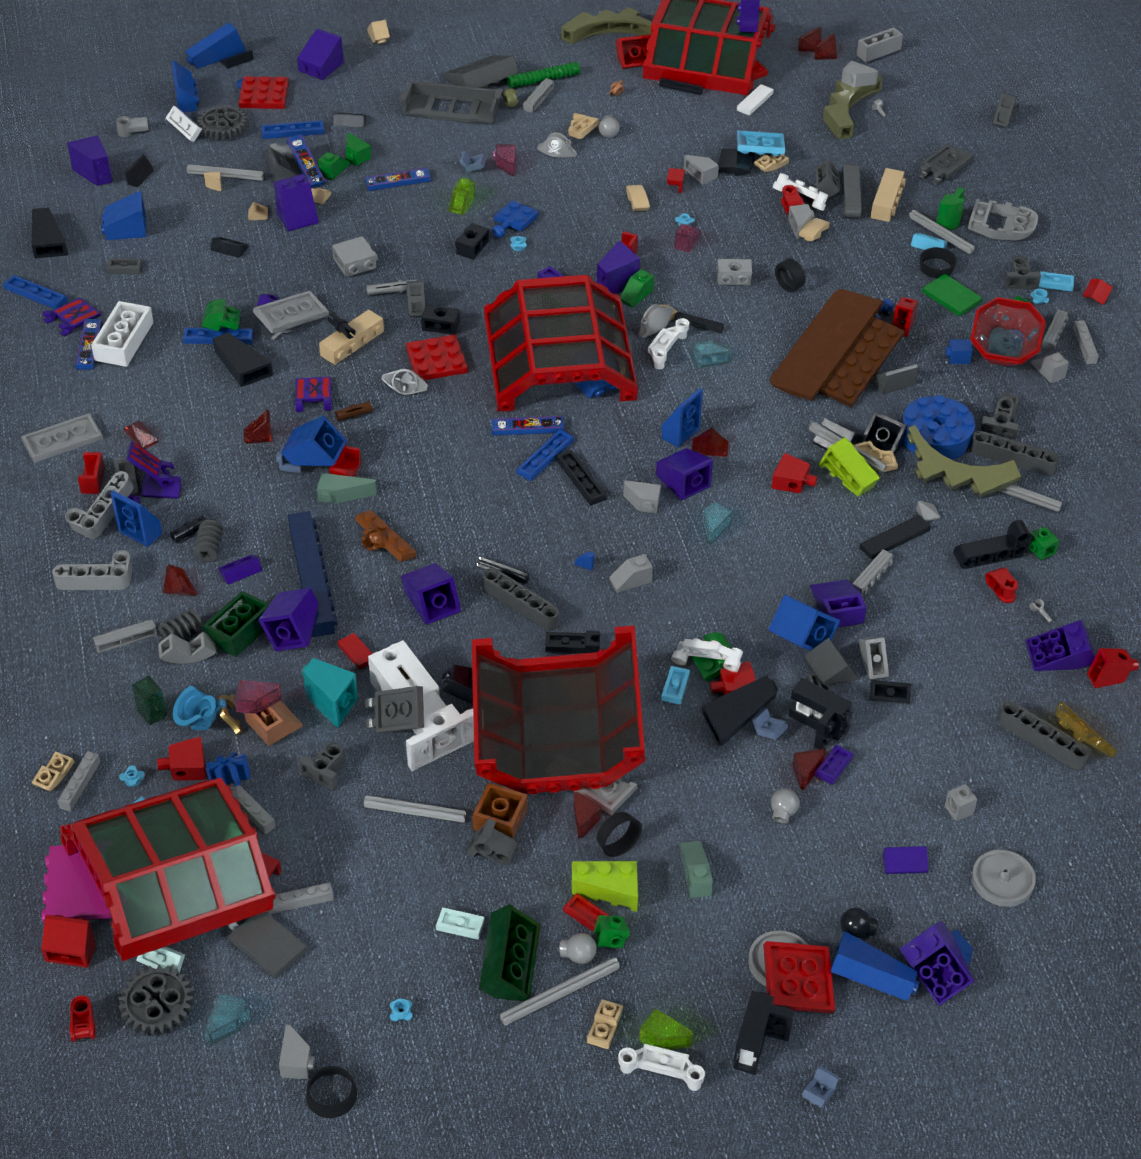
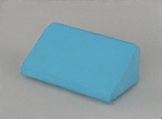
M915 233L911 242L912 247L923 250L932 247L945 249L948 244L946 240L921 233Z

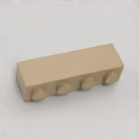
M885 169L872 205V219L890 222L891 216H895L896 206L898 207L899 199L906 183L904 171Z
M368 309L348 323L356 331L355 336L350 332L353 338L348 339L343 333L336 331L319 342L320 356L336 365L384 332L383 318Z

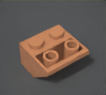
M260 696L244 705L246 722L268 746L303 726L280 699Z

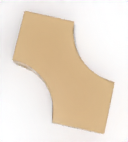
M871 441L854 444V446L886 464L887 468L884 472L898 469L893 451L880 450Z

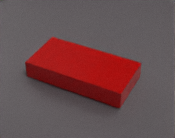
M355 633L337 641L338 647L359 670L369 665L368 656L373 653Z
M578 893L563 907V912L592 932H594L599 915L610 916Z

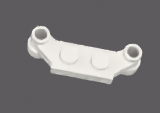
M779 174L777 181L773 184L774 189L782 191L784 186L793 185L798 192L814 199L812 207L824 211L828 194L821 191L818 192L816 187L805 186V182L801 180L793 181L788 179V175Z
M680 318L676 320L674 327L662 328L649 345L648 353L651 354L656 369L664 368L667 352L676 340L687 337V331L689 330V321L687 319Z
M697 638L693 640L685 639L684 642H679L676 651L672 654L671 660L678 665H686L688 656L725 660L723 665L725 669L731 672H738L743 651L738 648L729 649L714 640L708 642Z
M644 1044L643 1048L636 1051L632 1048H623L618 1054L620 1069L625 1074L640 1068L683 1079L692 1091L699 1090L704 1081V1069L699 1065H693L689 1061V1055Z

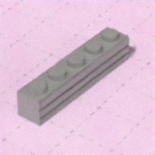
M546 78L537 86L531 96L524 101V111L530 113L535 111L554 89V80Z
M1057 310L1043 339L1041 349L1051 352L1056 347L1060 338L1059 335H1062L1063 329L1068 322V312Z
M1085 320L1074 321L1073 331L1086 364H1097L1099 355Z
M883 549L852 583L862 596L868 592L876 580H879L881 574L886 572L887 567L892 565L893 554Z
M152 619L116 631H110L106 634L93 637L97 653H101L157 636V631Z
M86 752L58 799L60 809L72 812L101 762L99 754Z
M233 783L229 784L233 798H237L240 803L241 811L246 813L248 818L264 834L276 828L275 820L240 785L234 786Z
M331 883L275 894L276 899L273 900V909L266 911V913L270 915L333 901Z

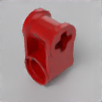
M786 185L782 188L783 197L781 203L786 214H789L790 206L804 205L803 199L800 197L795 186Z
M1003 567L987 572L985 579L989 588L994 591L1002 602H1014L1018 582L1009 573L1008 569Z
M84 995L76 996L70 1003L69 1028L72 1042L89 1037L96 1039L93 1007L90 999Z

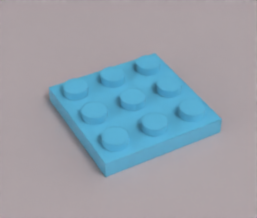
M737 130V151L745 154L756 152L759 155L771 153L774 156L785 154L783 133Z

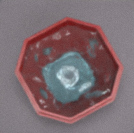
M997 297L976 310L970 341L983 356L984 360L991 364L1023 365L1040 353L1046 321L1030 302Z

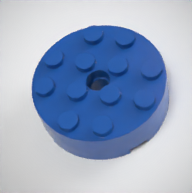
M942 395L921 397L907 406L902 419V423L907 425L904 445L913 454H915L914 451L917 449L914 444H910L907 434H909L908 428L916 425L921 436L933 449L951 460L964 455L965 451L971 446L975 419L968 407L956 400Z

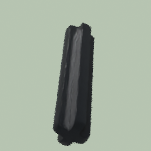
M660 78L659 80L660 87L701 95L703 91L700 85Z
M677 312L675 315V322L680 318H684L689 321V325L718 333H722L724 329V324L721 322Z
M482 556L476 562L477 567L485 570L495 568L511 579L523 584H527L530 578V574Z

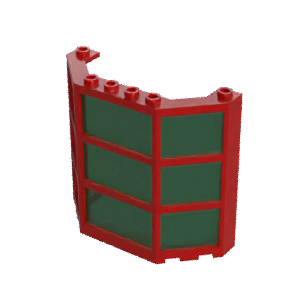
M661 0L651 23V35L646 48L647 56L643 63V78L657 81L660 78L700 85L705 89L748 96L749 91L753 90L754 86L752 73L757 50L762 46L765 32L767 31V38H770L771 33H774L775 30L770 8L759 6L757 32L739 31V25H737V16H740L737 2L724 0Z
M222 778L199 782L59 826L61 843L68 856L75 854L77 847L104 899L106 908H109L113 921L110 923L113 929L114 947L122 961L273 909V900L276 899V895L270 884L259 848L257 831L254 827L250 826L247 814L242 813L238 799L233 798L230 786L226 785Z

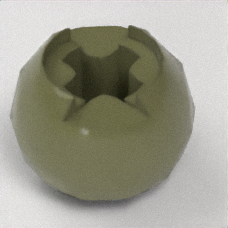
M508 88L503 91L504 106L513 108L519 103L516 95L518 92L515 89Z

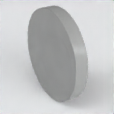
M993 850L984 853L975 862L972 871V883L977 893L988 902L1009 907L1019 905L1029 899L1035 887L1036 876L1030 863L1019 854L1007 850Z
M781 930L770 931L759 936L751 945L748 957L749 969L754 978L766 986L763 944L766 941L808 945L801 937Z

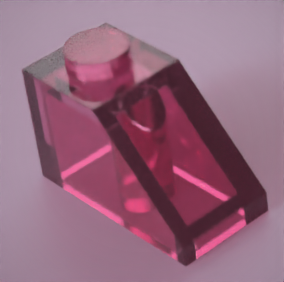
M496 144V150H493V160H496V167L510 176H515V144Z
M680 224L675 233L674 248L690 252L701 235V231L696 227Z
M240 680L234 698L236 712L257 714L281 701V686L275 683Z

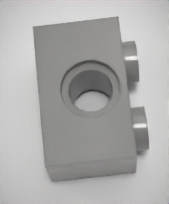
M718 259V285H751V259Z

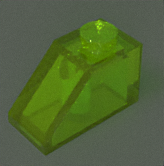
M460 178L454 186L449 212L465 214L476 197L475 181L467 178Z
M655 1008L640 1027L639 1040L643 1044L668 1050L687 1048L692 1045L693 1031Z

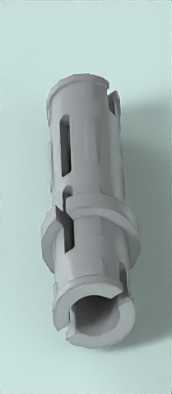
M398 280V282L366 286L369 296L393 292L403 293V291H406L407 285L406 281Z

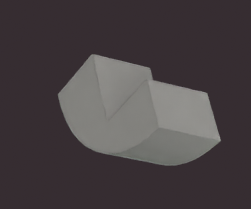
M204 632L191 642H187L171 633L158 644L159 658L170 663H195L205 660L216 653L215 642Z

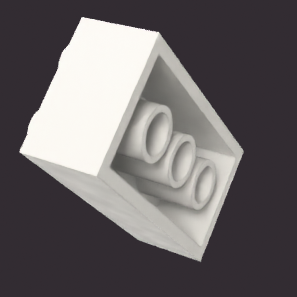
M118 301L91 344L94 361L127 367L153 324L151 307Z

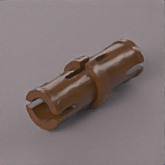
M370 401L358 405L351 404L348 408L336 410L335 415L338 422L351 417L357 418L358 415L372 412V405Z

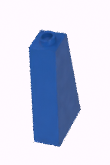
M228 22L185 52L188 56L186 57L188 63L199 69L219 62L223 58L246 51L236 28Z
M843 932L831 972L908 1001L911 993H916L919 981H916V970L850 933Z

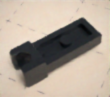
M586 631V633L546 632L545 652L596 653L600 651L599 631Z

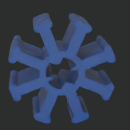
M237 752L230 753L228 758H223L221 755L216 757L217 762H208L206 764L209 780L222 778L226 785L233 783L234 786H238L241 784L240 780H249L251 778V771L246 754L244 753L241 755H237Z

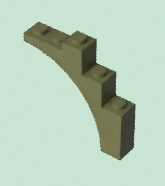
M627 7L619 14L605 9L597 16L583 11L561 26V39L574 44L587 37L605 33L650 35L652 22L640 17V12L630 7Z
M878 75L875 85L853 87L841 82L842 80L836 81L835 93L830 94L829 106L824 107L823 120L838 140L853 136L854 123L849 116V110L860 99L881 91L883 78Z
M916 425L908 428L909 434H907V438L911 445H915L917 450L914 453L919 461L916 463L917 469H915V473L919 480H923L924 484L945 475L942 477L946 487L950 486L952 491L970 484L973 493H978L979 498H982L1021 481V474L1014 460L991 466H973L959 463L933 449L921 436Z

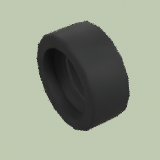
M788 258L775 267L776 279L779 285L787 292H793L804 286L805 273L796 260Z

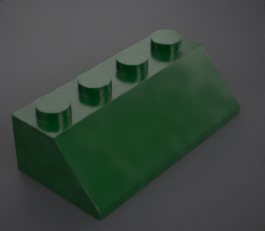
M510 904L491 912L479 989L496 999L526 1001L530 999L540 924Z

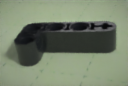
M1016 520L1009 525L1007 535L960 544L954 548L953 554L962 569L1023 557L1028 553L1032 535L1023 520Z

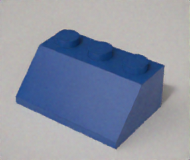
M171 61L178 108L182 112L197 111L196 105L199 104L196 79L192 78L191 71L177 62Z

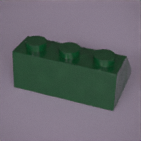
M241 591L203 625V629L221 650L237 657L264 632L259 618L270 604Z

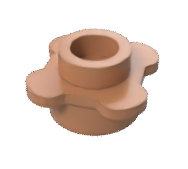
M623 81L614 82L610 87L611 91L609 94L620 95L624 90Z

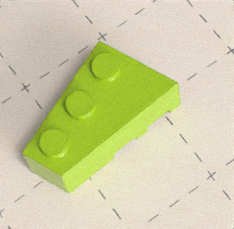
M846 437L829 446L818 464L821 468L826 467L829 469L831 476L839 477L843 481L842 484L858 497L872 489L880 479L876 471L869 466L865 458L858 453L854 445Z
M572 861V894L578 893L582 897L594 901L600 899L611 902V905L616 907L622 905L631 908V911L637 912V861Z

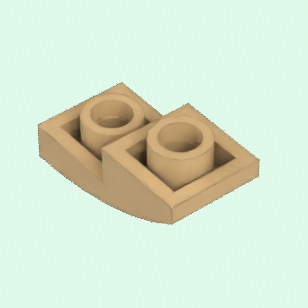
M765 154L756 160L754 164L764 172H769L788 164L789 158L784 154L780 156H768Z
M626 186L628 200L631 201L633 212L649 211L650 205L643 186Z
M814 218L802 228L799 236L804 237L806 241H814L821 237L822 231L829 229L830 222Z
M55 751L47 766H41L32 784L51 792L67 775L75 761L73 758Z
M601 1000L595 1014L594 1023L587 1036L588 1044L609 1049L623 1010V1005Z

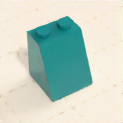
M312 658L302 671L306 698L335 727L339 728L358 700L356 673Z

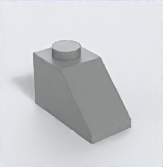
M851 61L843 69L841 82L853 87L875 85L877 83L878 70Z
M692 155L684 157V169L702 185L718 178L719 165L709 157Z
M808 204L789 207L788 220L796 238L800 239L799 232L809 221L814 219V212Z
M1059 352L1038 357L1030 362L1050 383L1064 379L1069 362Z
M624 480L623 496L638 511L657 514L661 485Z
M645 554L629 558L609 577V580L616 593L652 583L653 567Z
M880 636L860 638L861 659L868 678L889 677L885 638Z
M286 1025L279 1061L281 1078L309 1079L310 1070H314L315 1056H311L310 1046L292 1026Z

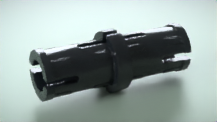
M335 313L330 314L333 319L328 316L327 321L335 327L336 331L343 333L348 339L353 338L350 332L355 336V329L350 327L346 320L341 319Z
M202 515L191 522H185L183 526L170 532L172 540L177 543L189 535L193 536L199 530L200 523L207 519Z

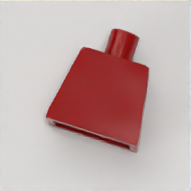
M901 297L896 304L892 323L893 326L904 330L903 337H907L912 328L918 306L917 300Z
M784 453L773 474L771 488L801 493L805 485L815 487L818 477L809 474V463Z
M1100 648L1087 675L1095 688L1125 682L1130 671L1138 670L1139 663L1137 659H1131L1125 649Z
M750 661L741 663L738 672H731L725 668L721 669L719 681L710 682L711 694L722 693L725 695L755 681L756 678Z
M201 737L171 744L168 746L169 757L157 759L158 771L170 769L174 781L206 780Z

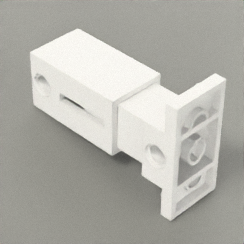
M404 640L368 656L370 682L377 691L423 686L424 728L412 729L416 735L406 740L408 767L411 771L474 742L473 709L459 714L452 704L446 706L440 698L439 686ZM481 711V730H483L482 711Z

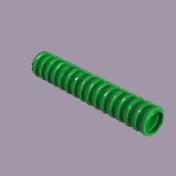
M575 61L565 65L561 64V66L557 65L556 67L552 66V68L539 69V71L532 70L530 73L528 71L526 73L523 72L521 75L520 73L517 75L513 74L507 77L508 86L513 89L514 87L518 88V86L531 85V83H540V81L542 82L546 78L550 80L566 78V76L579 75L580 66Z

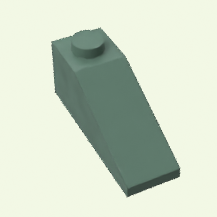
M322 473L317 486L318 501L337 504L377 494L375 479Z
M701 841L679 843L690 898L711 896L713 880L710 865Z

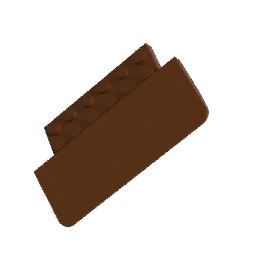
M845 289L836 290L773 373L770 383L773 387L788 394L813 401L820 392L852 408L904 336V330L874 317L883 305V300Z

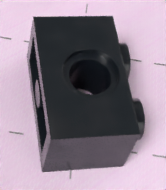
M471 223L455 241L456 254L474 260L489 242V228Z
M426 304L421 317L422 331L455 335L460 323L459 309Z

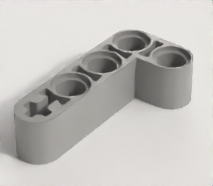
M124 471L115 473L87 512L78 508L69 509L65 514V518L72 530L91 539L99 537L115 516L110 492L115 491L128 498L134 489L128 474Z
M119 550L113 554L111 564H61L53 568L52 574L55 586L59 590H122L130 585L133 568L129 552Z

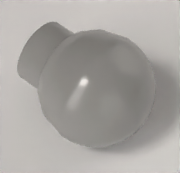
M611 115L605 116L599 124V132L605 138H613L620 131L619 122Z
M783 788L773 794L771 807L774 811L772 815L774 821L787 824L789 818L799 809L800 800L793 790Z
M585 933L575 934L569 940H561L559 945L560 956L569 958L578 964L590 962L597 950L594 939Z

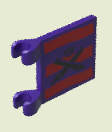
M78 298L55 310L44 311L43 316L46 318L43 321L51 323L58 317L64 322L59 325V328L62 329L60 334L67 336L74 328L83 325L85 319H95L101 316V313L81 298Z
M331 377L296 378V412H303V402L324 401V410H331Z
M130 442L126 460L155 478L160 487L166 489L167 484L163 481L172 482V478L169 476L170 471L166 470V468L169 467L174 470V464L162 461L135 442Z

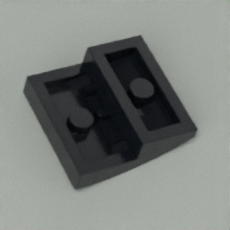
M722 149L718 161V173L734 171L735 176L750 174L755 156L754 152L745 154L737 151V149Z

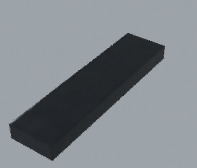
M572 450L556 455V461L590 506L607 500L605 492Z
M917 515L860 543V549L872 560L883 549L890 551L930 531L931 526L920 515Z

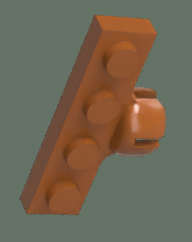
M372 510L356 515L355 520L365 529L361 541L363 547L368 551L385 548L400 562L415 558L416 551Z

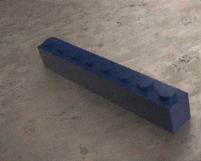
M310 511L288 514L289 529L302 589L311 588L319 603L311 636L318 637L335 634L334 626L338 625L336 614H332V611H335L333 599L329 600V597L332 596L330 585L326 586V583H329L327 572H323L326 569L324 558H320V556H323L321 544L317 545L320 542L318 531L314 532V529H317L316 520L311 518Z

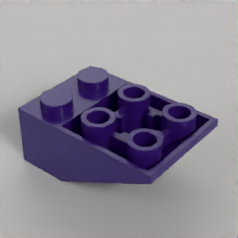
M847 579L810 585L819 610L841 620L838 627L864 623L866 605L861 593Z
M1082 620L1025 640L1034 671L1080 669L1091 665L1095 658L1088 631Z
M942 921L932 925L899 949L911 967L917 971L918 977L939 1006L974 982L956 940Z

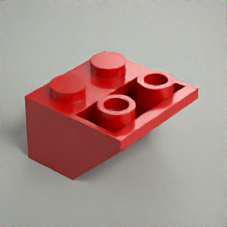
M46 914L41 947L45 962L88 968L96 948L90 921L83 918L74 919L62 915Z

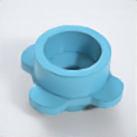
M683 213L680 217H676L675 221L678 222L680 228H689L691 223H694V218H691L687 213Z
M516 236L510 239L512 242L510 246L515 251H522L527 246L525 243L527 241L526 237Z
M1036 289L1030 293L1033 303L1042 304L1043 302H1049L1047 291L1044 289Z
M129 766L124 773L119 775L120 780L125 781V784L129 787L138 786L141 783V779L145 777L144 772L137 770L135 766Z
M405 999L392 1001L390 1003V1008L392 1009L390 1019L392 1021H397L398 1019L410 1020L412 1018V1013L410 1012L412 1002Z

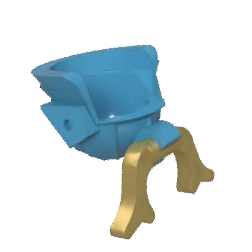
M189 686L179 695L174 704L173 719L177 725L191 726V730H208L215 719H217V714H220L221 718L232 727L236 735L242 732L240 721L233 719L227 711L226 704L231 708L237 705L234 700V694L230 696L221 695L216 701L213 696L200 692L194 686Z

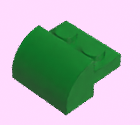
M958 187L953 195L946 194L940 201L937 217L939 225L948 230H954L960 226L965 201V189Z
M215 299L205 307L202 327L219 331L220 326L237 331L240 310L233 306H225L226 299Z
M714 632L703 636L705 641L710 642L714 640L732 649L722 633ZM691 656L706 682L719 676L720 670L724 668L725 660Z

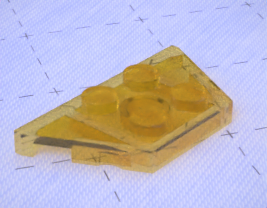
M1063 701L1058 704L1055 715L1060 719L1058 722L1064 728H1070L1074 732L1073 736L1082 743L1084 741L1112 758L1116 755L1118 751Z

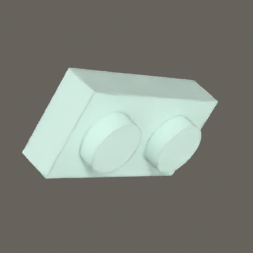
M442 907L436 924V930L479 940L485 917Z
M165 946L139 955L136 961L157 969L158 965H161L162 970L170 966L171 973L175 969H178L180 973L185 954Z

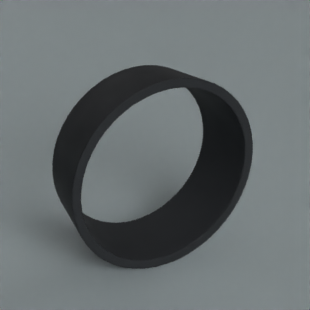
M928 248L920 255V269L925 275L932 278H939L943 274L950 276L957 261L956 256L944 248ZM937 258L948 262L951 267L947 269H934L924 264V262L928 259Z
M627 812L615 813L600 826L597 833V842L607 856L617 857L623 855L638 841L642 832V825L640 821ZM630 821L626 833L618 841L605 845L608 836L617 826Z
M323 1067L313 1073L308 1081L306 1091L307 1105L313 1113L320 1117H340L350 1111L356 1102V1085L349 1072L341 1067ZM338 1074L346 1077L351 1082L352 1087L349 1096L343 1102L333 1106L317 1103L309 1091L312 1084L322 1076Z

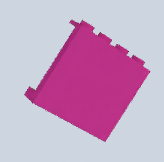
M116 841L96 842L95 844L102 856ZM63 845L50 846L49 855L45 857L48 873L44 874V883L47 886V891H43V903L46 904V907L42 909V922L44 923L46 914L62 915L74 919L83 918L85 920L112 918L109 908H106L104 899L77 847L76 853L68 856ZM117 888L128 924L129 898L124 897L122 891Z

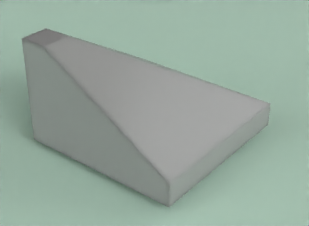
M924 501L917 502L916 510L926 522L941 518L934 504Z

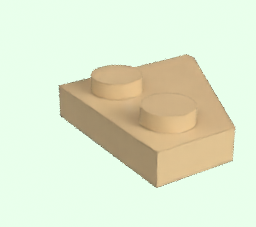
M574 113V119L571 120V126L568 130L569 136L576 137L577 139L584 138L599 125V119Z

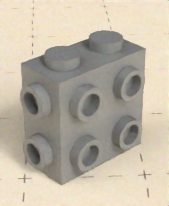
M363 236L332 245L333 259L345 277L377 268V254L371 249L370 243L366 242Z

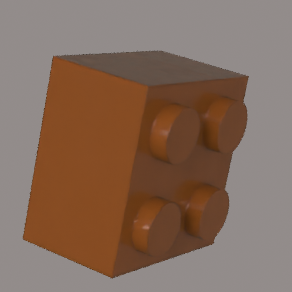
M488 783L473 813V830L478 831L489 818L496 822L494 829L514 839L528 810V795Z

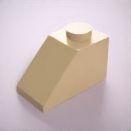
M386 20L371 22L367 32L372 42L378 44L386 43L390 38Z

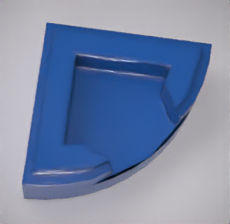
M586 552L579 555L574 565L592 570L594 568L595 553Z

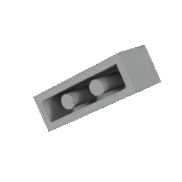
M893 27L858 40L857 56L864 62H869L901 50L903 34Z

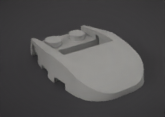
M976 199L968 229L992 239L1021 240L1030 236L1035 231L1038 215L1035 211L1023 206L1019 208L1013 207V203L1006 202L1003 205L996 204L997 201L993 200L986 203ZM989 213L1007 217L1003 229L998 228L995 230L989 228V225L986 224Z

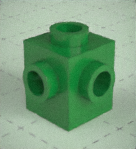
M1046 526L1031 532L1032 539L1029 549L1040 560L1056 554L1059 540Z
M599 915L594 929L597 946L623 948L625 940L629 938L630 934L629 926L626 925L624 917Z

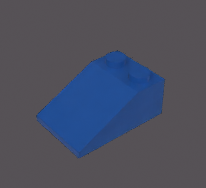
M699 388L679 405L662 424V439L679 448L700 429L702 388Z
M115 491L110 492L119 532L148 547L162 534L160 520L141 504Z

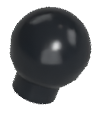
M853 907L842 914L840 926L843 932H848L857 938L865 935L873 936L877 930V919L869 917L866 911Z

